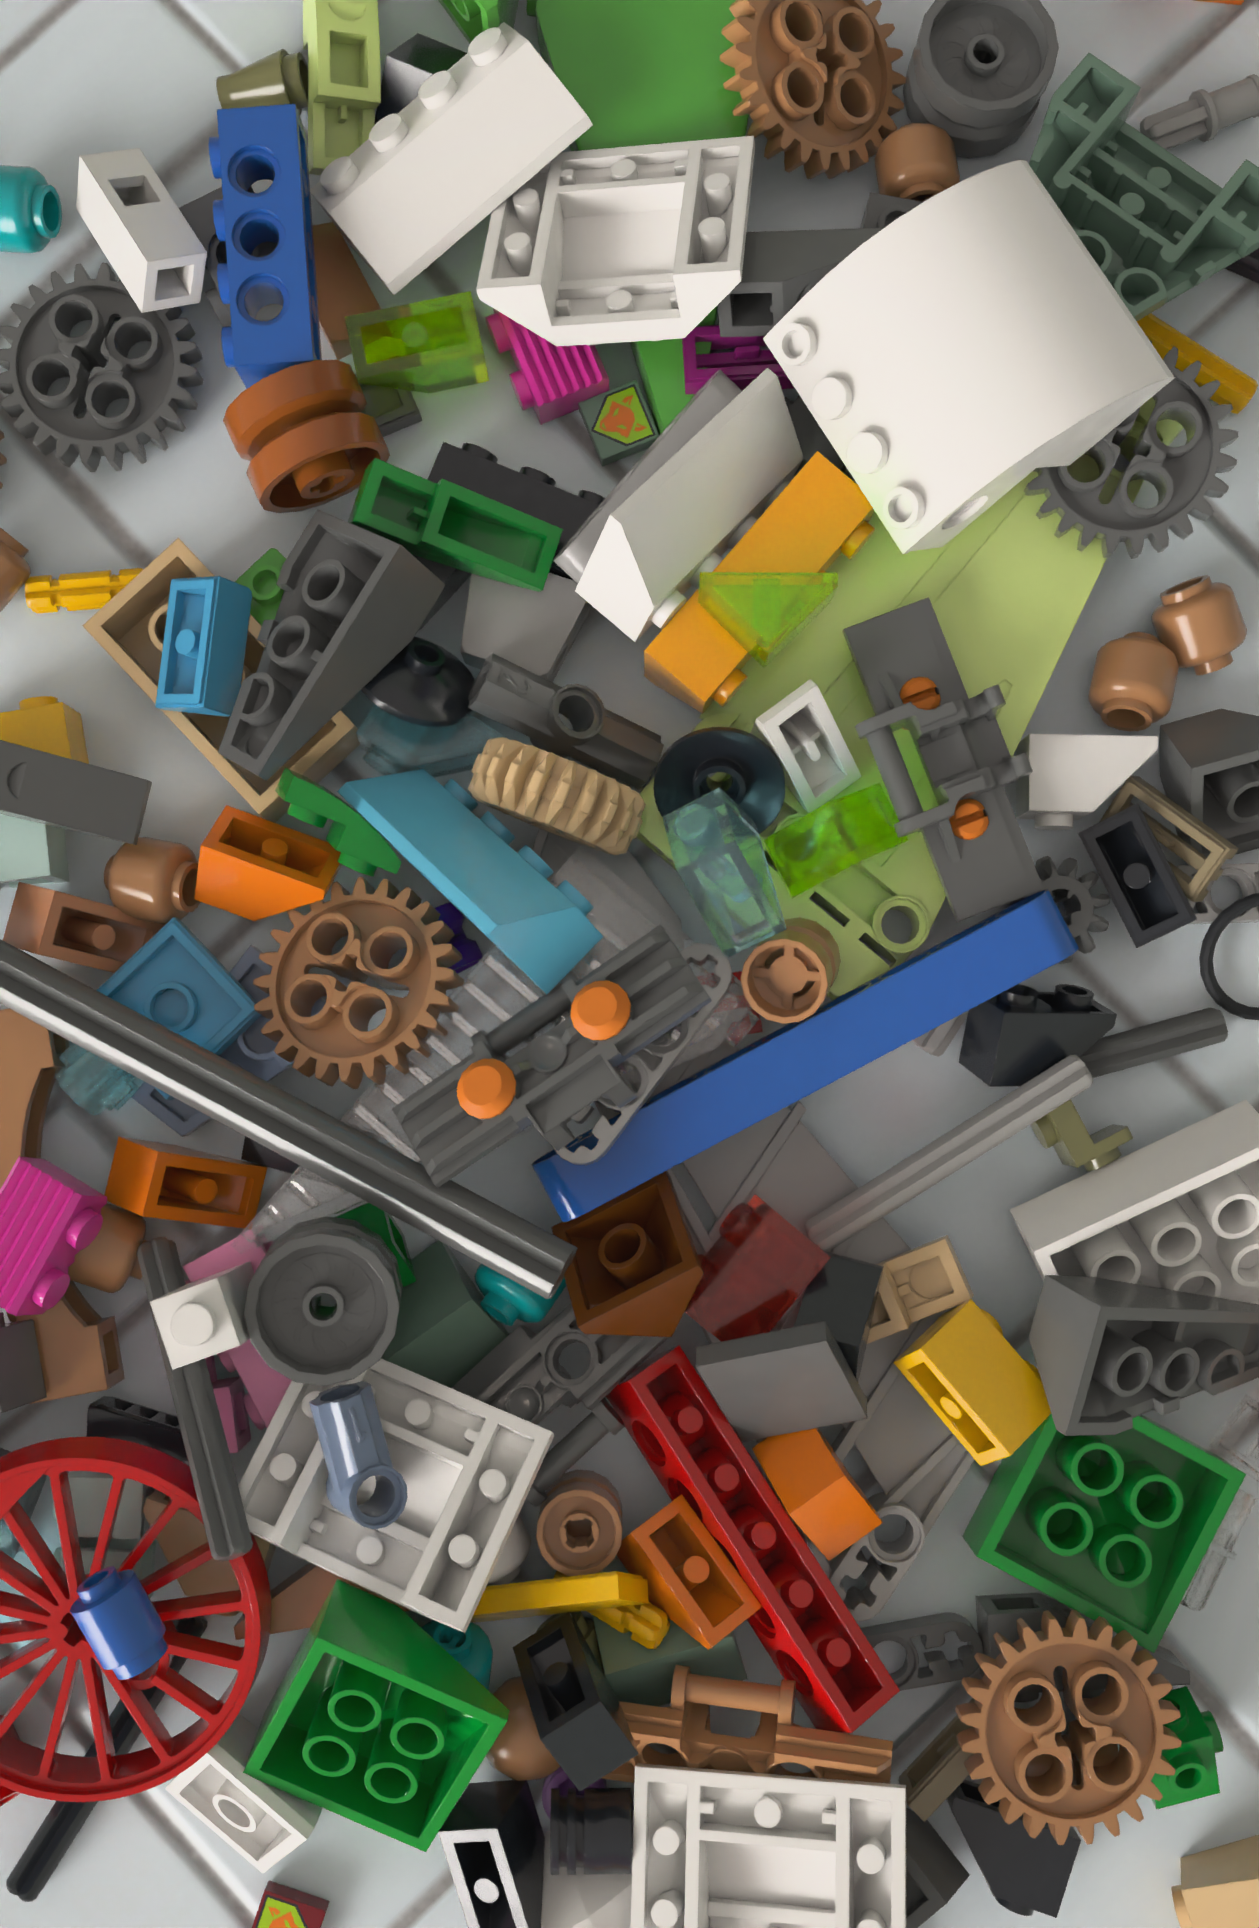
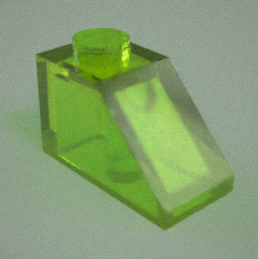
M471 291L345 316L359 384L433 393L489 381Z

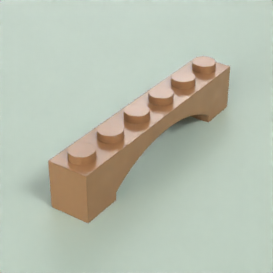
M11 1009L0 1010V1189L19 1156L41 1159L42 1131L52 1088L60 1069L73 1066L69 1040ZM70 1280L68 1289L61 1300L43 1314L15 1316L7 1313L10 1322L29 1319L34 1321L47 1397L30 1404L108 1390L125 1379L115 1316L101 1318L84 1298L74 1281Z

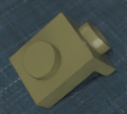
M1071 1099L1030 1124L1042 1146L1046 1149L1053 1146L1063 1165L1076 1168L1084 1165L1087 1172L1099 1169L1118 1159L1122 1155L1118 1146L1133 1139L1128 1126L1115 1124L1089 1135Z

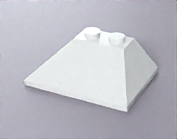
M754 136L561 152L492 211L476 287L479 300L557 347L685 338L742 280L755 156Z
M380 1359L355 1379L328 1386L291 1381L238 1484L251 1534L415 1613L465 1633L554 1438V1433L384 1359ZM361 1381L371 1384L393 1469L402 1475L407 1485L408 1498L404 1511L395 1522L387 1527L380 1529L363 1527L335 1509L327 1497L326 1481L329 1473L309 1402L318 1397L319 1393L338 1385L353 1384ZM371 1476L363 1481L359 1487L356 1496L357 1505L365 1503L373 1495L376 1487L375 1476Z
M637 1763L634 1778L631 1928H906V1785Z

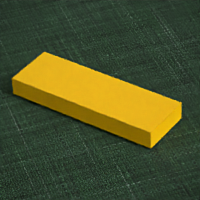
M612 1571L486 1586L471 1622H487L649 1604L648 1580L643 1579V1576Z

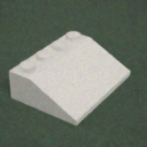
M1247 1100L1241 1101L1010 1209L1043 1282L1045 1275L1097 1277L1259 1304V1113Z

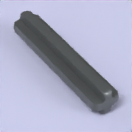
M1206 1008L1102 1037L1079 1058L1085 1063L1092 1077L1095 1078L1224 1042L1228 1037V1030L1222 1012L1218 1009Z

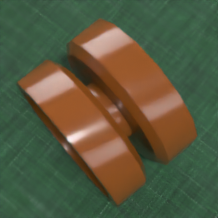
M314 360L287 367L241 392L227 407L223 422L241 459L250 461L246 474L264 510L275 513H287L326 504L360 487L365 469L374 458L387 462L390 456L389 450L375 418L363 413L367 402L351 365L339 360Z

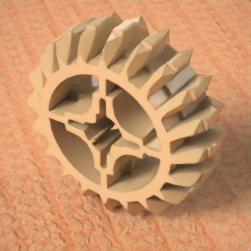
M504 737L487 740L482 754L477 755L471 770L473 777L468 790L477 801L522 822L597 851L612 855L627 853L632 839H636L643 822L641 816L646 804L640 794L629 786L600 774L596 770L582 766L575 761L516 740H509Z

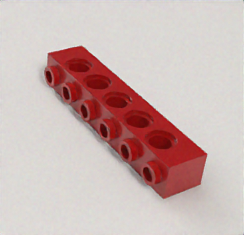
M680 1345L651 1357L628 1375L606 1398L623 1420L625 1428L671 1501L681 1494L684 1496L762 1605L747 1621L783 1678L796 1681V1698L814 1727L820 1730L853 1733L900 1691Z

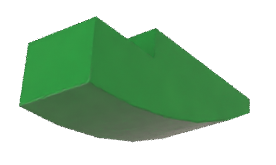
M374 458L365 469L348 522L402 545L413 555L468 573L537 592L542 591L563 531L562 528L443 478L438 483H434L377 458Z

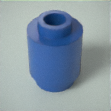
M110 1566L94 1573L78 1586L76 1591L79 1598L71 1606L70 1612L104 1670H113L118 1680H126L150 1668L166 1653L168 1645L163 1638L166 1626L134 1570L128 1569L117 1572L114 1566Z

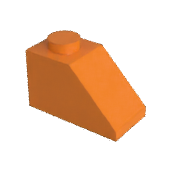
M226 805L201 844L194 899L252 921L323 900L342 866L338 862L341 852L336 851L329 842Z
M118 1136L104 1195L107 1196V1202L142 1217L253 1229L267 1167L177 1145Z
M682 1494L621 1541V1546L616 1555L629 1574L643 1576V1579L648 1580L649 1602L665 1611L671 1621L708 1650L762 1607Z

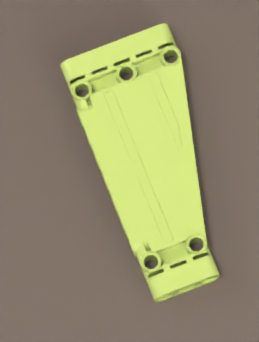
M1152 397L1140 407L1132 429L1119 445L1121 448L1120 454L1125 456L1129 462L1135 456L1133 453L1134 446L1155 407V400ZM1161 420L1156 424L1157 436L1167 446L1183 430V426L1175 420ZM1085 454L1070 466H1067L1071 477L1080 482H1091L1099 476L1097 463L1093 458ZM1114 468L1112 469L1100 492V503H1110L1122 472ZM1032 471L952 540L940 548L910 551L907 554H902L874 511L868 523L875 528V531L864 546L850 560L842 553L826 570L833 579L820 597L808 609L800 602L783 620L790 626V629L781 642L766 658L756 651L741 669L748 678L737 693L723 707L714 700L705 712L701 713L699 717L701 721L692 730L694 732L709 727H731L751 733L757 717L811 679L818 685L862 776L812 814L803 809L785 784V799L778 816L765 831L745 841V845L739 843L729 846H710L693 842L678 834L665 822L658 811L654 798V777L639 793L646 805L641 816L643 822L637 838L759 940L763 938L770 927L784 919L801 917L816 921L830 931L838 944L841 959L837 978L827 994L831 1000L905 962L913 951L925 942L946 898L922 833L917 831L898 838L894 824L898 823L899 820L867 738L860 739L855 726L858 723L875 716V713L844 637L843 630L929 597L968 698L970 699L981 694L989 687L999 685L1006 704L997 710L995 717L1009 753L1013 756L1107 559L1103 558L1102 539L1093 538L1090 544L1081 552L1077 550L1080 531L1074 527L1060 538L1054 535L1062 519L1057 512L1041 519L1036 516L1047 498L1044 493L1026 496L1024 490L1028 483L1038 477V472ZM1142 479L1132 480L1128 483L1127 493L1132 503L1144 481ZM903 728L894 731L893 735L923 811L925 812L939 806L910 731ZM717 772L710 779L722 782L729 779L731 775ZM792 830H802L808 833L815 845L813 857L806 861H795L788 857L782 846L783 835ZM762 856V857H763L765 860H767L771 865H773L778 871H780V872H781L783 875H785L789 880H791L795 885H792L788 880H786L782 875H780L776 870H774L771 866H769V865H768L765 861H763L760 857ZM811 897L812 899H814L818 904H820L836 919L843 923V925L839 924L835 919H833L829 914H827L823 909H821L809 898ZM899 910L910 919L912 926L911 935L904 944L894 943L883 934L881 924L886 911ZM861 938L865 943H867L871 948H873L874 951L878 952L881 956L890 961L891 964L888 965L884 960H882L876 953H874L859 939Z

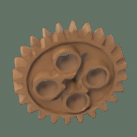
M736 0L730 5L729 10L735 19L722 28V34L734 45L720 55V61L735 68L736 75L723 83L724 89L740 92L742 101L732 110L733 115H750L753 123L749 127L746 136H754L756 138L763 134L768 139L764 157L767 159L783 151L786 172L790 173L803 165L807 179H813L825 172L828 179H833L845 171L849 173L869 162V158L876 154L883 139L897 130V126L890 116L904 109V103L892 91L905 84L906 77L893 71L891 63L902 57L903 52L900 49L887 46L885 39L894 31V25L889 23L879 25L875 19L882 5L880 0L873 1L869 5H866L862 0Z
M358 877L353 893L350 894L349 891L336 881L332 883L330 901L324 902L320 900L309 904L311 911L305 916L294 909L287 911L289 919L294 925L289 933L277 929L271 931L270 934L281 946L278 952H265L259 955V959L270 966L272 970L271 974L254 979L253 984L270 996L256 1003L254 1010L265 1018L271 1019L264 1025L261 1032L275 1043L278 1042L274 1052L289 1063L294 1061L292 1068L308 1078L315 1073L316 1079L327 1086L333 1087L340 1076L341 1082L352 1089H358L365 1072L369 1079L378 1085H383L386 1077V1065L391 1064L405 1075L409 1073V1063L406 1054L414 1050L426 1058L431 1055L429 1047L424 1041L428 1033L438 1036L447 1035L448 1031L437 1021L440 1012L450 1013L459 1010L460 1006L446 995V990L464 985V979L454 970L448 968L463 958L462 954L452 944H446L455 935L453 930L444 921H438L441 914L428 901L421 903L422 899L411 888L406 887L399 893V890L388 879H383L375 890L366 879ZM348 935L344 948L332 955L335 943ZM407 948L403 961L396 967L388 969L392 956L397 951ZM319 967L355 982H350L348 987H346L333 976L308 973L311 968ZM368 977H370L382 988L409 990V993L403 998L396 997L362 982H366ZM327 995L323 1009L318 1014L311 1016V1010L315 1002ZM386 1008L385 1018L376 1029L368 1031V1024L372 1016L379 1010Z
M1049 1610L1043 1611L1041 1631L1034 1632L1022 1618L1016 1620L1019 1640L1011 1643L1005 1636L996 1632L993 1638L1000 1651L996 1659L978 1652L974 1656L985 1673L982 1680L963 1677L961 1681L967 1693L975 1699V1703H963L956 1705L955 1708L961 1722L972 1726V1728L956 1734L962 1751L974 1753L964 1762L965 1768L972 1780L983 1779L978 1790L987 1805L1000 1800L998 1810L1007 1824L1010 1825L1023 1814V1825L1032 1838H1036L1045 1824L1048 1823L1050 1832L1058 1845H1064L1070 1826L1077 1828L1088 1845L1093 1843L1094 1824L1103 1822L1111 1834L1116 1837L1120 1835L1117 1814L1125 1811L1139 1822L1144 1819L1136 1801L1141 1794L1158 1801L1163 1798L1159 1789L1152 1782L1154 1774H1175V1768L1161 1754L1162 1750L1181 1747L1182 1743L1172 1730L1163 1726L1181 1717L1180 1711L1171 1701L1161 1699L1173 1687L1161 1673L1151 1674L1158 1662L1146 1649L1134 1653L1137 1641L1129 1632L1124 1629L1112 1639L1113 1627L1103 1617L1099 1616L1093 1622L1089 1631H1087L1086 1622L1077 1610H1071L1065 1628H1061L1056 1618ZM1057 1666L1064 1667L1062 1675L1064 1702L1077 1719L1069 1722L1070 1740L1080 1765L1082 1777L1081 1783L1077 1786L1071 1785L1073 1782L1071 1751L1058 1733L1066 1729V1718L1059 1692L1055 1687L1053 1671ZM1108 1674L1107 1687L1100 1696L1092 1699L1082 1697L1083 1686L1091 1676ZM1031 1684L1043 1686L1041 1698L1033 1707L1027 1709L1014 1707L1017 1693L1023 1687ZM1110 1743L1119 1744L1118 1755L1111 1764L1103 1767L1093 1765L1096 1752L1102 1746ZM1041 1754L1053 1755L1051 1768L1045 1774L1038 1777L1026 1775V1768L1034 1757Z

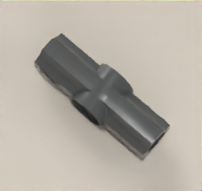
M493 653L485 660L478 676L474 680L468 697V708L528 736L533 746L547 752H552L565 759L570 756L637 789L647 783L652 771L659 763L664 744L661 743L660 735L605 709L599 696L587 686L580 684H569L564 687L558 686ZM559 714H562L570 721L574 731L563 724Z

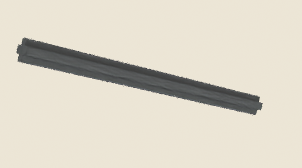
M0 939V1004L540 1296L551 1299L556 1293L565 1272L575 1257L577 1247L452 1180H449L440 1187H436L422 1164Z

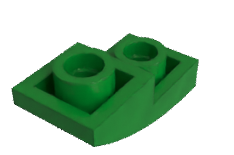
M285 767L275 791L284 801L290 803L287 814L319 828H324L327 819L333 820L326 840L336 851L341 852L338 858L340 864L374 877L378 867L397 875L402 862L374 827L331 791L308 777Z

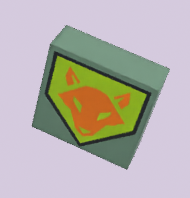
M637 380L578 403L579 412L602 467L648 449L659 437Z

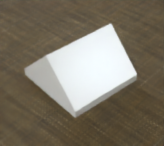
M239 1713L217 1744L195 1764L175 1776L165 1789L259 1871L264 1873L308 1839L317 1824L323 1808L243 1773L258 1729Z

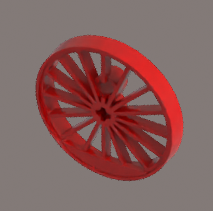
M68 1437L35 1443L0 1457V1520L4 1519L42 1577L40 1578L0 1550V1579L24 1595L0 1591V1614L22 1619L20 1621L0 1623V1644L34 1640L0 1660V1679L55 1649L0 1720V1785L37 1798L64 1802L105 1801L130 1796L156 1787L184 1772L217 1744L236 1719L258 1677L269 1642L272 1607L265 1563L258 1544L251 1533L253 1542L251 1551L241 1557L229 1560L240 1590L152 1602L166 1626L163 1638L168 1645V1649L154 1665L132 1678L118 1680L113 1670H104L70 1612L71 1606L79 1598L76 1591L78 1586L94 1573L104 1569L126 1479H132L148 1485L169 1496L171 1500L125 1558L117 1572L133 1569L179 1508L187 1509L203 1524L190 1467L164 1452L121 1439ZM67 1471L101 1472L113 1476L89 1574L84 1572ZM43 1474L50 1477L66 1574L18 1501ZM208 1542L141 1579L140 1582L147 1595L211 1560L213 1557L211 1556ZM242 1611L245 1615L244 1647L179 1633L171 1620ZM174 1655L236 1669L237 1673L221 1698L216 1700L169 1666ZM67 1656L68 1660L45 1750L24 1743L5 1733L60 1661ZM80 1660L97 1757L57 1753ZM101 1670L152 1747L132 1753L115 1755ZM156 1686L201 1718L181 1733L171 1737L141 1690Z

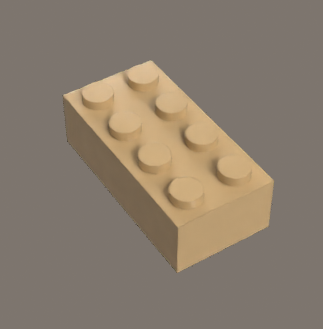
M179 538L82 625L155 704L171 579L214 577ZM251 614L249 617L242 682L245 678L257 672L265 645L257 640L262 626ZM162 710L253 809L263 818L274 823L287 813L290 805L289 802L284 801L275 791L285 767L319 783L366 739L351 720L340 710L277 772L265 781L218 753L230 716Z

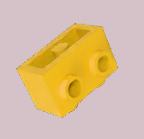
M972 1299L942 1314L893 1362L980 1466L1011 1456L1051 1414L1038 1369L1030 1362L1021 1358L1004 1338L1001 1326L997 1320L985 1310L980 1309Z

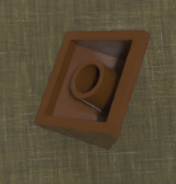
M665 1171L573 1220L560 1222L551 1227L553 1235L577 1247L575 1257L565 1272L564 1278L577 1326L584 1334L672 1337L704 1272L671 1176Z

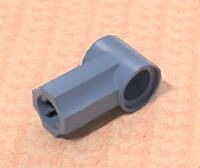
M361 1381L353 1384L338 1385L319 1393V1396L310 1401L309 1404L329 1473L326 1481V1494L331 1505L363 1527L380 1529L389 1526L404 1511L408 1498L407 1485L402 1475L393 1469L371 1384ZM371 1476H375L376 1487L373 1495L365 1503L357 1505L356 1496L359 1487L363 1481Z

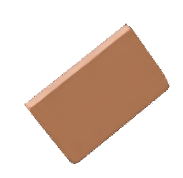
M333 222L313 225L319 325L337 360H340L391 334L392 329L342 234Z

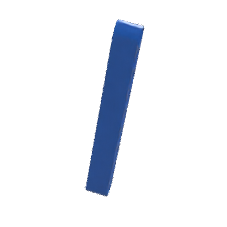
M1049 890L1039 891L828 1002L804 1020L789 1023L648 1098L607 1154L598 1162L587 1166L574 1165L562 1159L553 1149L535 1160L531 1165L562 1222L573 1220L1074 954L1079 949V946ZM621 1113L608 1120L611 1125L615 1124ZM593 1128L575 1137V1140L566 1146L569 1151L574 1153L581 1145L592 1150L599 1141L592 1133Z

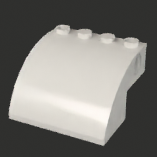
M1020 159L998 165L964 179L930 197L894 220L827 273L763 338L902 554H907L910 551L943 547L1034 469L1070 466L1175 378L1028 162Z

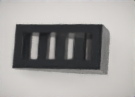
M103 1396L89 1405L86 1437H105L130 1441L154 1448L180 1461H188L177 1416L113 1396Z

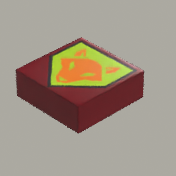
M269 1880L252 1928H321L330 1901Z

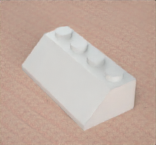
M503 22L500 26L489 28L477 35L470 43L468 53L450 69L430 76L421 85L418 96L398 114H390L378 121L371 129L369 139L352 154L331 162L323 170L320 181L310 189V193L354 251L395 295L593 126L585 111L529 40Z
M766 368L610 514L575 592L634 642L653 624L661 630L686 603L687 598L683 594L692 585L696 589L701 586L723 560L721 556L729 548L732 550L790 483L804 459L776 374Z

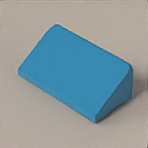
M221 576L171 579L155 708L214 716H231L242 683L252 592L248 587Z

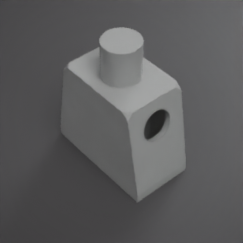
M471 573L460 652L465 664L481 669L485 660L493 653L553 683L585 623L592 605L575 592L578 585L577 582L552 573H548L544 588L540 592Z

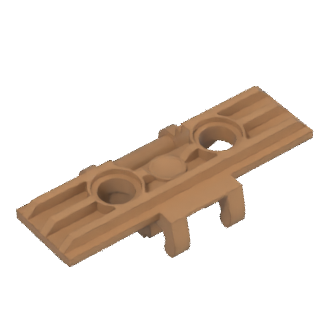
M676 1665L672 1680L671 1706L656 1707L619 1702L639 1754L602 1778L634 1783L635 1766L637 1763L890 1784L893 1741L805 1728L793 1723L796 1697V1681L782 1679L781 1686L691 1674L690 1666ZM710 1705L761 1712L760 1724L755 1736L744 1738L711 1733ZM648 1744H665L673 1747L678 1752L674 1754L660 1753L652 1749ZM787 1762L798 1763L810 1768L811 1771L795 1773L786 1770L780 1764Z

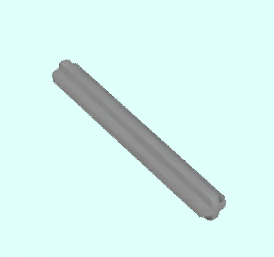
M1076 1054L1069 1055L809 1219L804 1225L808 1237L817 1250L829 1252L1088 1089L1093 1083L1091 1072Z

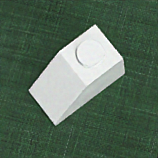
M1027 735L1019 742L1016 756L1026 753L1033 772L1016 781V819H1034V828L1037 830L1073 829V820H1079L1094 812L1158 750V736Z

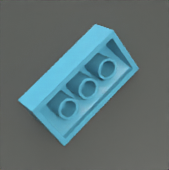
M419 769L349 781L337 791L395 850L546 994L603 938L602 934L586 918V915L594 908L591 903L567 880H564L557 888L554 887L547 880L554 871L529 846L525 844L518 852L514 851L509 844L515 839V836L492 813L487 811L480 819L475 816L472 811L478 806V803L452 778L442 786L427 771Z

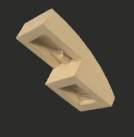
M948 1235L876 1264L884 1266L867 1344L908 1329L910 1324L955 1307L973 1298L974 1294Z

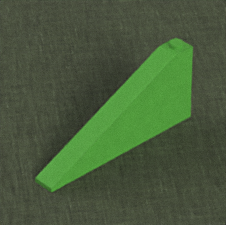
M527 0V16L536 17L538 45L542 58L585 111L593 126L569 145L570 150L581 151L746 136L749 114L734 116L732 112L735 106L742 101L740 92L726 90L723 86L724 82L736 75L735 68L720 61V55L734 45L722 34V28L735 19L729 7L736 0ZM718 305L696 327L715 325ZM682 338L629 342L652 419L659 435L695 395H685ZM711 342L695 343L696 354H710Z

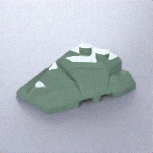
M1088 53L1054 92L1029 165L1136 321H1139L1167 302L1259 248V167L1246 159L1225 186L1221 188L1125 122L1141 87L1091 53Z

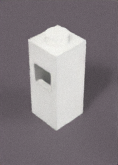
M140 148L80 155L76 209L141 313L200 303L207 251Z
M250 1261L188 1283L150 1301L172 1370L238 1347L250 1339L244 1317L248 1285L255 1274Z

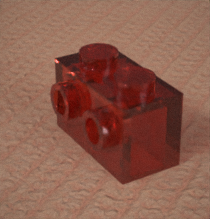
M755 1194L747 1204L740 1203L729 1212L720 1226L719 1234L721 1236L705 1256L703 1254L698 1255L704 1273L685 1313L721 1342L770 1332L831 1257Z

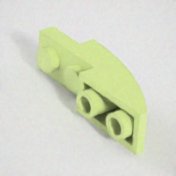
M303 0V49L308 50L309 174L321 175L331 162L352 154L369 139V133L375 125V109L381 103L378 0Z

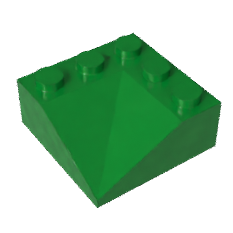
M1050 1414L1011 1456L1002 1459L962 1537L976 1557L1066 1606L1077 1610L1094 1621L1099 1616L1105 1618L1113 1627L1114 1632L1120 1633L1125 1629L1136 1639L1138 1645L1155 1653L1246 1474L1218 1455L1144 1415L1134 1417L1133 1428L1116 1435L1065 1436L1056 1430L1052 1414Z
M337 1579L264 1712L243 1773L426 1852L508 1721L510 1710L399 1606Z

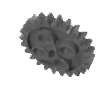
M108 263L101 264L96 279L90 278L82 264H76L74 282L68 284L65 283L56 271L51 272L53 291L46 294L35 285H30L28 288L35 304L30 309L15 303L11 305V309L21 321L19 326H0V333L11 344V348L0 349V365L8 370L0 373V389L3 393L9 394L0 404L11 417H18L14 426L26 439L34 437L33 445L45 456L56 449V457L64 466L70 467L78 455H80L83 465L90 472H96L101 456H105L116 471H122L123 453L129 451L141 464L147 462L144 445L151 441L164 451L169 448L162 434L166 427L180 432L185 431L186 427L176 414L178 409L196 410L198 407L193 396L185 390L186 387L203 385V378L198 370L190 366L203 359L196 343L189 342L196 333L187 318H179L182 314L180 307L141 313L121 279L117 282L116 275ZM116 318H121L119 321L114 323V325L110 329L113 320ZM85 320L92 321L91 327L85 334L75 338L70 337V332L77 323ZM141 341L151 342L150 349L142 357L135 359L127 358L128 352L133 345ZM63 377L70 378L69 384L63 392L58 395L47 396L48 388L55 380ZM120 398L129 399L128 406L123 413L111 418L105 417L106 409L110 403ZM87 407L85 416L80 419L77 418Z
M1173 347L1163 358V361L1175 378L1152 397L1155 400V407L1134 446L1133 453L1135 456L1122 472L1110 503H1100L1099 495L1119 457L1121 449L1119 445L1132 429L1140 407L1084 453L1093 458L1098 465L1099 476L1096 480L1086 483L1077 481L1071 477L1067 466L1043 467L1033 470V472H1038V477L1027 484L1024 490L1025 495L1030 496L1044 493L1047 498L1036 516L1041 519L1057 512L1062 519L1054 535L1060 538L1074 527L1080 531L1077 550L1081 552L1090 544L1093 538L1102 539L1103 558H1109L1115 551L1118 543L1125 542L1130 558L1135 559L1141 554L1144 539L1146 538L1149 539L1151 545L1158 553L1162 552L1169 546L1168 529L1183 540L1194 532L1187 514L1202 521H1206L1213 514L1214 510L1203 496L1221 498L1228 491L1229 486L1216 477L1215 473L1229 472L1237 464V459L1221 453L1220 449L1232 444L1239 437L1238 431L1219 429L1218 425L1229 415L1233 407L1231 404L1212 407L1209 399L1221 385L1220 382L1216 380L1199 387L1194 382L1202 365L1198 360L1189 365L1183 372L1175 368L1178 358V348ZM1170 419L1180 423L1186 431V444L1180 447H1171L1162 443L1156 433L1157 422ZM1142 479L1153 484L1158 491L1159 499L1157 506L1145 509L1133 504L1127 493L1128 483L1132 480Z

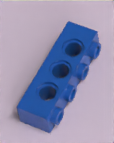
M296 104L217 109L219 136L209 137L211 168L215 179H222L223 194L222 200L213 201L214 225L218 240L220 242L226 241L227 263H218L217 280L222 303L224 305L230 304L231 326L222 327L221 330L222 350L226 366L228 368L235 367L246 389L261 379L287 367L314 360H322L307 138ZM267 179L273 181L271 186L263 192H247L249 187L259 180ZM263 242L278 243L276 249L267 256L255 257L251 255L255 247ZM279 304L283 306L279 315L272 320L259 321L255 319L257 312L266 305Z

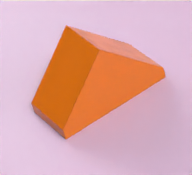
M818 1428L766 1437L752 1447L754 1454L789 1516L828 1561L883 1523Z

